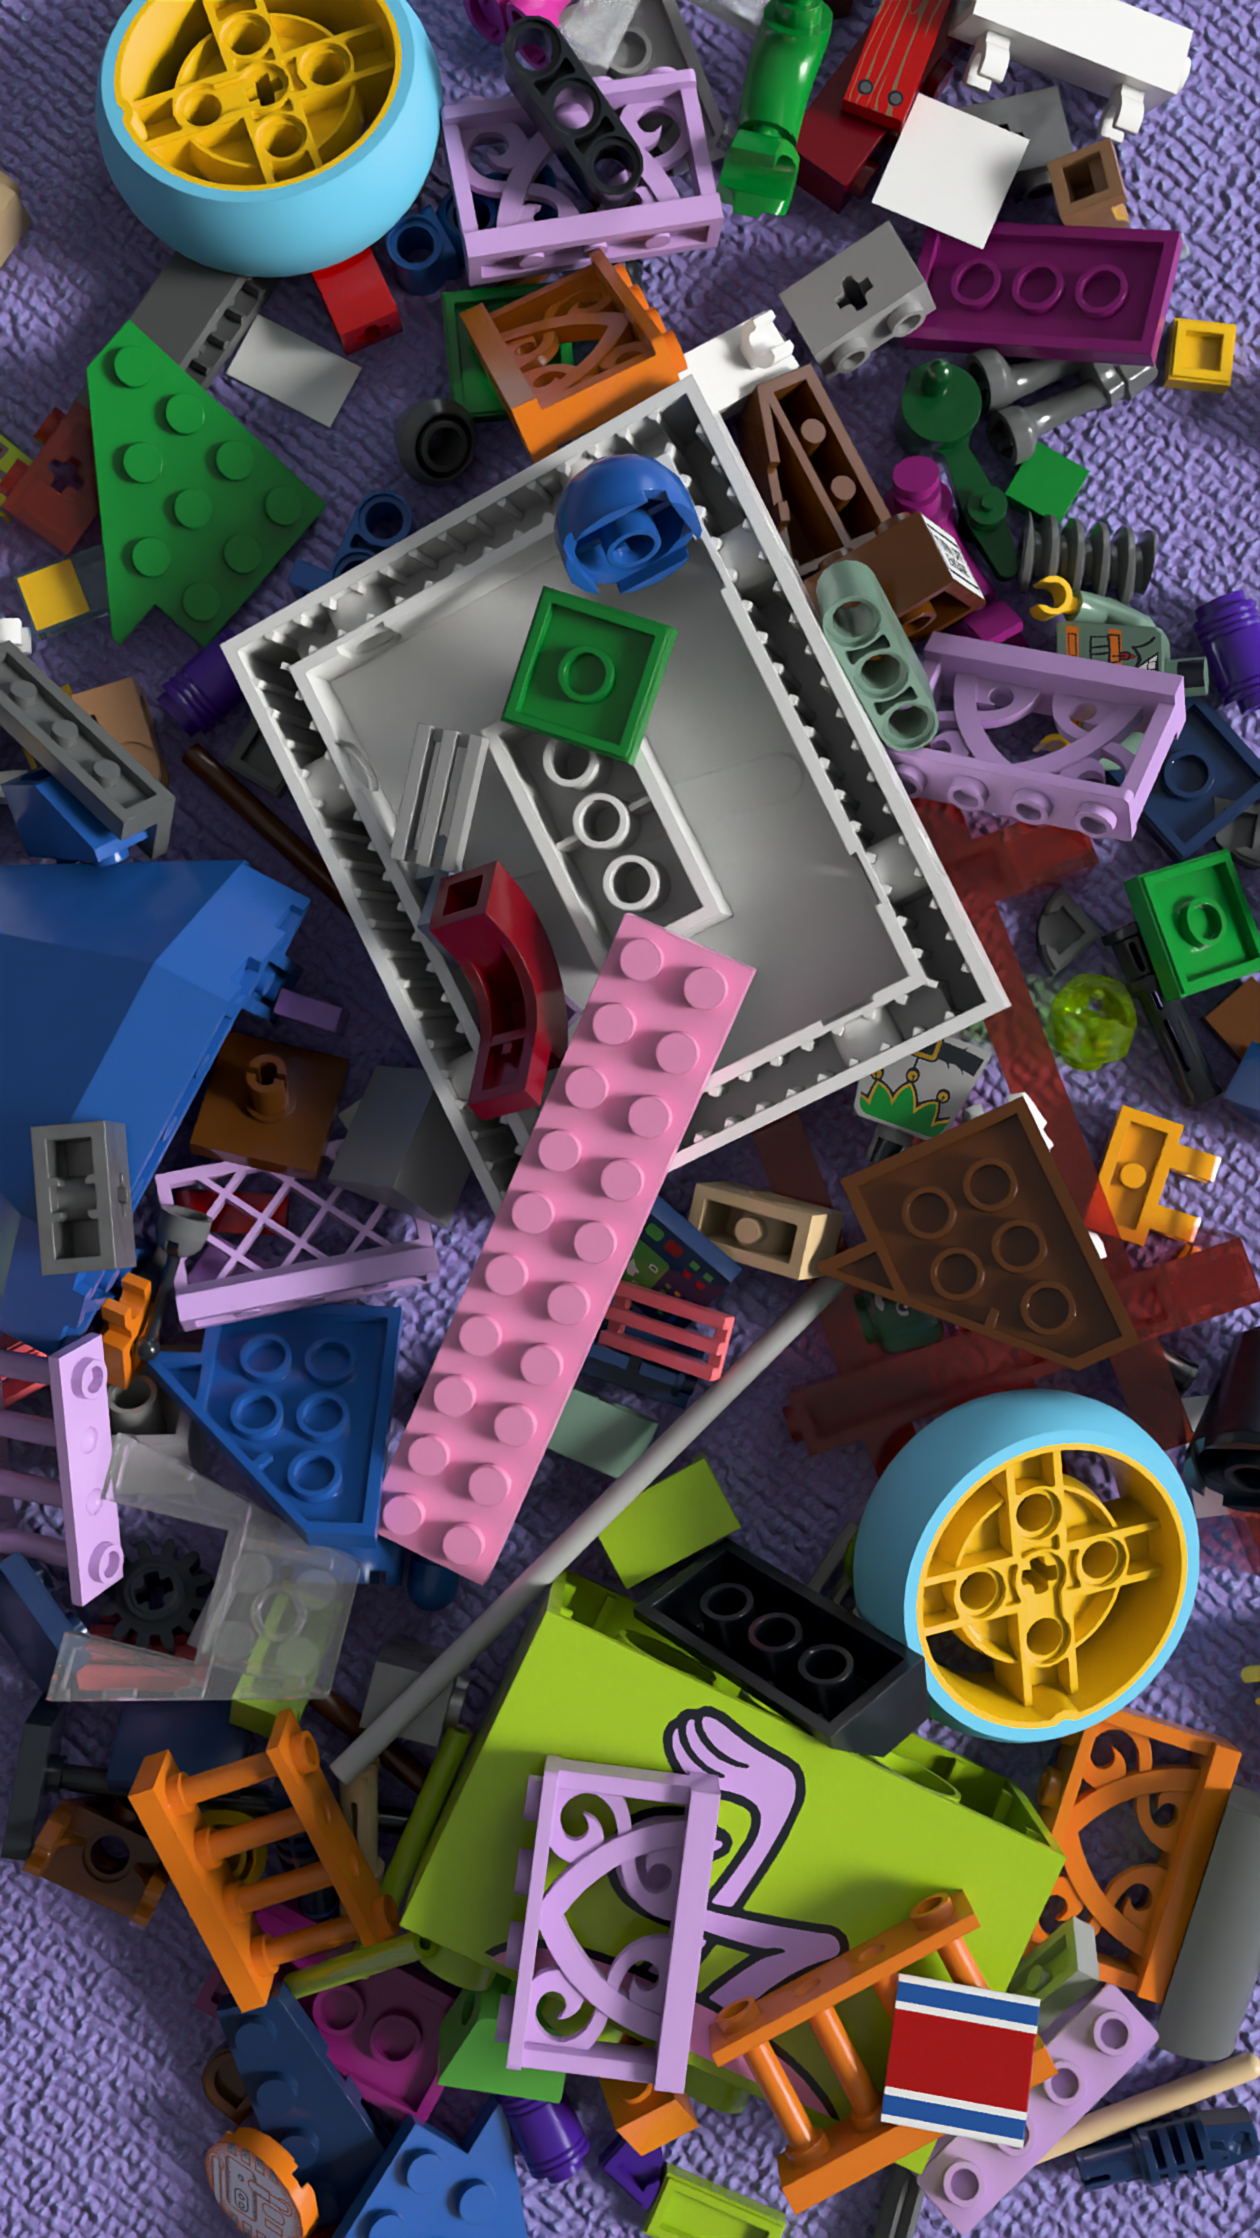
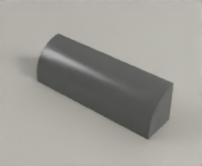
M175 251L129 320L206 391L283 277H253L228 273L202 265ZM85 383L71 405L90 422Z
M1234 1783L1228 1796L1155 2027L1159 2039L1153 2046L1194 2060L1216 2061L1227 2058L1233 2053L1260 1971V1793Z

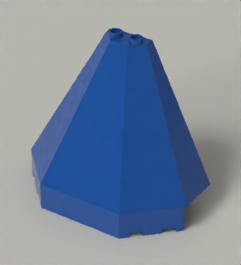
M246 860L119 862L104 867L95 866L92 863L0 865V1331L47 1356L55 1353L84 1336L97 1310L101 1309V1305L108 1297L119 1302L122 1294L121 1280L127 1272L137 1275L156 1249L150 1243L134 1236L137 1267L42 1276L30 1127L94 1121L124 1123L126 1127L133 1215L241 1008L276 1024L279 1015L273 1013L281 988L293 991L304 971L301 966L285 956V953L311 906L312 899L258 872Z

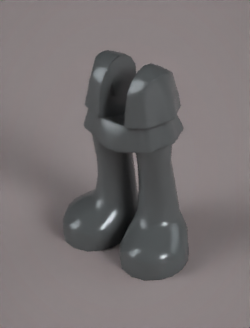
M982 348L972 352L966 357L965 371L976 381L981 393L982 408L979 418L991 415L986 426L988 441L1001 461L1009 467L1018 465L1031 458L1036 450L1037 439L1047 432L1084 413L1093 410H1109L1119 400L1130 401L1158 375L1156 364L1154 367L1119 365L1116 368L1115 364L1037 358L1008 364L996 349ZM1076 374L1079 384L1025 407H1006L1046 385Z

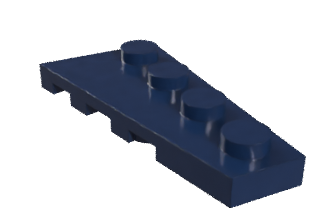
M284 1981L272 1983L266 2006L241 2013L231 1993L222 1995L216 2009V2014L262 2133L272 2137L295 2159L294 2162L298 2168L292 2175L298 2181L300 2187L302 2188L307 2182L312 2186L319 2214L315 2230L339 2225L393 2137L384 2125L377 2127L360 2103L362 2098L361 2091L349 2074L345 2076L340 2075L326 2055L329 2045Z

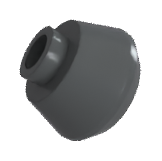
M433 398L409 406L400 415L394 430V442L400 463L405 472L420 484L437 487L453 482L466 471L475 454L477 431L472 416L461 404L448 398Z

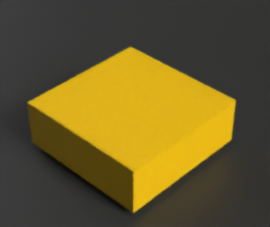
M1174 318L1168 330L1163 387L1225 394L1231 385L1237 324Z

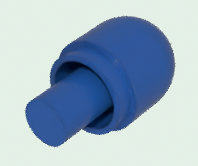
M414 1552V1555L410 1558L407 1579L408 1595L411 1601L422 1610L431 1612L442 1610L454 1600L458 1590L460 1575Z

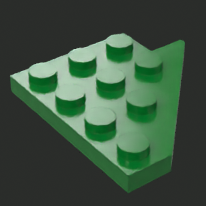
M128 319L85 370L111 639L120 645L151 608L156 606L189 637L204 648L325 509L327 504Z

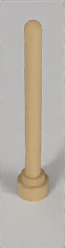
M1245 2052L1088 2113L1036 2165L1252 2081L1260 2076V2059L1253 2053Z

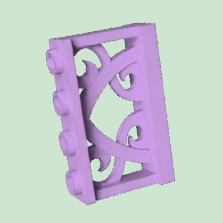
M657 67L637 77L613 80L606 76L592 78L637 143L643 156L644 170L639 181L641 187L636 188L633 196L638 199L641 205L610 210L597 208V212L579 214L575 205L562 192L547 185L534 183L541 170L553 157L554 152L514 95L494 99H486L482 96H468L457 100L453 105L442 107L440 109L441 137L464 251L469 286L584 268L591 264L588 253L599 248L612 264L718 247L724 216L719 192H716L694 69L675 70L672 67ZM565 102L558 105L555 109L558 121L570 129H579L589 122L586 110L577 103ZM671 117L679 127V139L669 151L653 158L649 151L657 146L661 137L662 125L656 131L650 133L640 129L637 122ZM506 142L509 148L505 154L494 156L486 152V158L493 169L502 174H509L507 181L486 178L471 166L468 156L472 147ZM687 157L694 196L680 198L679 193L665 172L676 167ZM626 170L613 177L607 185L620 186L626 183L628 180ZM471 191L487 197L501 198L496 228L478 230ZM529 200L545 203L557 211L558 217L535 221L533 217L537 212L541 211V205H525V202Z
M933 631L923 650L925 660L922 666L929 679L935 707L941 695L950 696L954 699V711L937 712L938 730L958 728V731H947L937 735L930 742L931 749L922 747L912 751H897L887 746L881 740L909 798L920 797L953 804L966 811L976 812L981 810L1010 816L1031 825L1047 824L1080 831L1089 837L1097 839L1113 838L1127 842L1131 841L1137 829V821L1173 739L1178 740L1186 721L1184 676ZM907 705L901 707L900 710H904L912 706ZM995 705L1003 706L1004 708L996 710ZM1030 712L1053 716L1058 732L1071 744L1045 756L1016 764H1011L1001 755L984 731V729L998 728L1015 723ZM1071 720L1083 722L1084 729L1075 725ZM1132 732L1144 733L1135 755L1120 745ZM946 748L950 750V753L938 751L935 749ZM1106 758L1120 766L1123 770L1125 779L1119 787L1106 785L1105 770L1099 762L1100 759ZM1095 778L1097 780H1100L1103 784L1086 780Z
M546 1755L544 1776L529 1774L523 1820L538 1822L534 1849L520 1847L514 1894L528 1895L525 1922L510 1921L504 1966L506 1968L519 1969L516 1995L501 1994L495 2036L496 2042L509 2043L506 2069L521 2071V2067L648 2083L654 2084V2090L684 2094L721 1798L718 1775L689 1771V1775L561 1759V1756ZM582 1793L598 1795L612 1809L618 1832L604 1839L603 1827L600 1821L591 1813L583 1811L589 1827L583 1835L572 1837L566 1834L562 1828L560 1820L562 1808L568 1800ZM625 1797L685 1805L684 1815L663 1817L632 1826L630 1811ZM550 1846L554 1853L571 1864L559 1874L544 1892ZM646 1854L647 1873L656 1864L667 1866L671 1871V1878L668 1884L660 1889L646 1887L639 1876L635 1861L636 1857ZM621 1865L624 1882L633 1899L652 1915L671 1921L669 1934L648 1935L626 1946L614 1959L606 1976L580 1946L568 1925L564 1913L585 1889L601 1876ZM540 1929L545 1943L558 1965L547 1966L533 1975ZM643 1960L654 1964L659 1972V1976L653 1985H640L635 1979L634 1973L629 1985V1993L620 1987L625 1974L633 1964ZM551 1991L560 1993L565 1998L566 2005L558 2014L557 2020L566 2019L574 2015L580 2009L584 1997L595 2006V2009L587 2024L576 2033L567 2037L551 2035L544 2030L536 2017V2007L540 1998L545 1993ZM609 2017L623 2027L654 2040L655 2048L596 2040L600 2036Z
M1097 1984L1087 1996L1081 1997L1056 2018L1047 2030L1039 2033L1056 2066L1058 2074L1030 2089L1023 2148L945 2134L938 2138L922 2175L911 2171L915 2175L916 2182L959 2234L966 2235L1158 2041V2032L1114 1984H1106L1103 1988Z

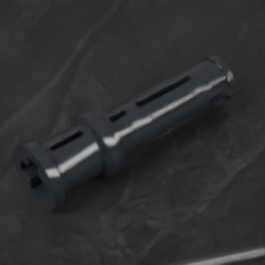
M1137 921L1100 937L1104 946L1112 947L1124 974L1126 982L1122 988L1125 995H1129L1131 1000L1136 998L1139 1000L1159 1050L1182 1097L1184 1108L1195 1106L1220 1095L1223 1091L1216 1082L1181 999L1166 1003ZM1155 991L1157 992L1163 1006H1161ZM1168 1020H1169L1170 1023H1171V1026H1172V1028H1173V1030H1174V1032H1175V1035H1176V1037H1177V1039H1178V1042H1177V1040H1176V1038H1175V1036H1174V1033H1173V1031H1172V1029H1171V1027H1170V1024H1169ZM1182 1051H1183V1053H1184V1055H1185V1057H1186V1060H1187L1189 1066L1187 1065V1063H1186V1061H1185V1058H1184V1056H1183V1054H1182Z

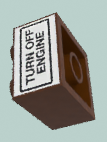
M919 511L913 514L903 512L888 518L875 529L876 537L855 550L850 547L843 548L828 555L819 563V572L803 581L820 616L816 587L823 571L832 564L844 560L859 561L867 565L875 574L912 647L929 638L933 631L939 632L986 604L953 536ZM850 601L838 608L850 609L862 602ZM879 654L872 656L868 660H879L887 655Z

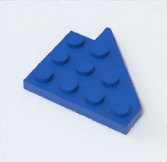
M322 1304L205 1328L201 1353L160 1351L157 1358L152 1361H145L147 1371L308 1546L376 1549L403 1328L402 1307Z
M491 2093L461 2143L409 2113L331 2238H527L510 2127L506 2120V2114L503 2112V2107L498 2102V2098Z

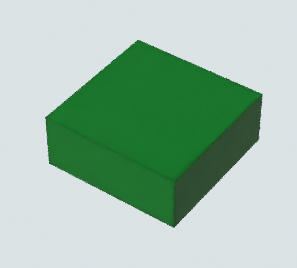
M1037 441L1034 455L1021 464L1005 492L1008 507L1026 516L1027 511L1031 512L1033 521L1038 524L1045 514L1055 515L1059 526L1090 471Z

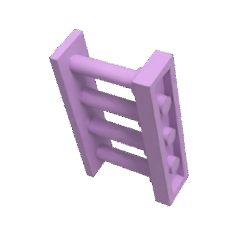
M92 1332L48 1357L0 1349V1562L17 1551L22 1553L25 1559H36L38 1562L68 1568L71 1602L73 1605L82 1607L124 1577V1555L120 1542L106 1386L107 1368L104 1363L102 1334ZM1 1376L50 1385L54 1419L5 1410ZM7 1438L56 1447L60 1480L11 1470ZM14 1498L62 1508L65 1540L18 1530Z

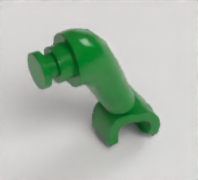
M770 0L763 9V18L757 29L746 67L737 127L738 133H736L726 148L724 164L716 192H719L721 202L732 205L733 213L760 218L763 212L785 216L788 211L800 162L795 146L811 89L828 45L832 29L833 13L823 0Z

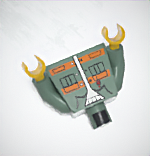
M1048 576L1033 585L1036 589L1048 590L1054 598V606L1051 608L1047 605L1036 604L1029 608L1031 616L1038 621H1047L1063 613L1066 619L1065 622H1056L1058 654L1184 676L1185 697L1208 695L1209 677L1206 656L1171 660L1169 640L1164 631L1156 627L1151 617L1110 597L1082 590L1072 591L1069 583L1059 576ZM1071 720L1075 725L1084 729L1083 722ZM1059 732L1058 734L1053 733L1043 738L1032 748V751L1047 750L1054 752L1071 743L1064 739ZM1132 732L1120 745L1135 755L1144 733ZM1106 758L1099 760L1105 771L1121 769L1120 766Z

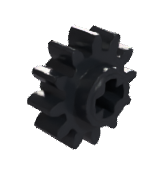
M169 1538L164 1543L160 1555H153L148 1543L145 1540H141L137 1546L139 1559L131 1563L124 1557V1577L103 1592L108 1597L115 1598V1600L102 1605L98 1609V1613L105 1622H115L121 1619V1622L115 1626L111 1635L118 1645L126 1643L133 1635H136V1649L140 1657L145 1658L150 1653L154 1641H161L165 1651L170 1656H173L177 1650L175 1636L183 1632L189 1638L195 1626L193 1618L195 1615L200 1616L207 1599L199 1597V1594L207 1593L215 1584L211 1574L200 1573L192 1576L201 1564L197 1551L189 1552L179 1561L177 1560L178 1550L174 1539ZM163 1586L166 1593L163 1599L165 1606L152 1610L148 1603L151 1595L150 1589Z

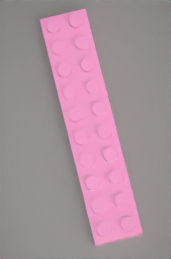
M625 913L384 1478L379 1535L482 1586L490 1578L757 969L635 914Z

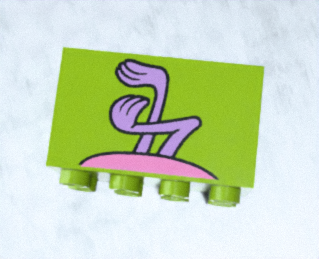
M567 1567L543 1590L442 1805L420 1857L399 1926L438 1944L436 1952L431 1957L419 1960L429 1971L453 1985L473 1991L488 1990L496 1973L517 1982L519 1969L506 1968L504 1966L510 1921L525 1922L528 1895L514 1894L520 1847L534 1849L538 1822L523 1820L529 1774L544 1776L546 1755L561 1756V1759L689 1775V1771L718 1775L721 1798L684 2092L700 2103L721 2112L738 2114L743 2111L750 2094L766 2101L743 2055L719 2068L711 2055L708 2026L716 2022V2017L722 2009L743 1997L752 1996L755 2000H758L909 1919L910 1911L913 1907L934 1894L947 1893L951 1896L963 1889L981 1927L962 1937L990 1990L1006 1992L1067 1859L1015 1780L914 1732L884 1758L831 1749L636 1619L633 1607L640 1602ZM591 1793L576 1795L568 1800L562 1808L560 1818L562 1828L566 1834L572 1837L583 1835L589 1827L583 1811L591 1813L600 1821L603 1827L604 1839L618 1832L612 1809L598 1795ZM625 1797L630 1811L632 1826L663 1817L684 1815L685 1805ZM550 1846L544 1892L559 1874L571 1864L554 1853ZM646 1854L635 1858L639 1876L646 1887L660 1889L668 1884L671 1878V1871L667 1866L656 1864L647 1873ZM621 1865L613 1868L585 1889L564 1913L578 1943L606 1976L614 1959L626 1946L648 1935L669 1934L671 1922L647 1912L633 1899L624 1882ZM540 1929L533 1975L547 1966L558 1965L548 1949ZM937 1950L898 1971L901 1974L953 1983ZM638 1961L629 1968L620 1987L629 1993V1985L634 1973L635 1979L640 1985L651 1986L657 1981L659 1972L654 1964L649 1961ZM871 1985L833 2007L878 2093H884L893 2024ZM551 1991L544 1994L547 1998L541 2008V2013L553 2029L567 2037L581 2030L587 2024L595 2006L584 1997L580 2009L574 2015L566 2019L557 2020V2016L564 2009L566 2002L560 1993ZM609 2017L600 2036L596 2040L619 2043L623 2033L655 2048L654 2040L623 2027ZM807 2020L769 2040L813 2127H820L825 2130L849 2117L853 2107ZM938 2139L894 2163L922 2175Z

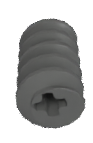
M1027 511L1017 549V558L1020 565L1016 574L1019 593L1026 594L1035 577L1042 580L1048 576H1059L1069 583L1072 591L1082 590L1085 585L1091 586L1092 593L1106 596L1110 589H1114L1117 593V601L1128 606L1135 593L1144 595L1149 585L1156 556V532L1147 529L1141 534L1135 544L1132 528L1121 526L1116 530L1110 541L1107 524L1095 522L1085 537L1082 520L1070 518L1059 534L1057 518L1052 514H1045L1034 531L1031 512ZM1043 589L1044 597L1051 598L1052 594L1048 590Z

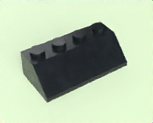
M727 1537L633 1607L636 1619L831 1749L884 1758L929 1718L925 1657Z

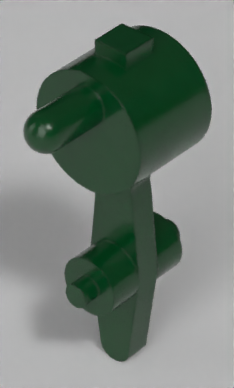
M936 358L931 362L929 361L908 370L905 378L906 385L894 417L895 437L899 446L910 457L924 456L931 458L937 464H943L959 512L958 528L961 536L966 541L975 544L997 580L1009 582L1017 574L1020 565L1005 517L1008 507L1007 498L1002 490L989 483L969 449L970 436L981 413V393L976 381L968 372L956 365L950 364L946 359Z

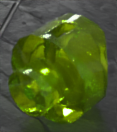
M1078 974L1057 993L1050 1007L1045 1032L1047 1040L1056 1050L1061 1052L1062 1060L1067 1065L1080 1071H1095L1101 1068L1103 1063L1116 1062L1127 1055L1135 1034L1137 1016L1126 985L1103 975ZM1091 995L1096 1000L1103 999L1100 1011L1088 1009Z

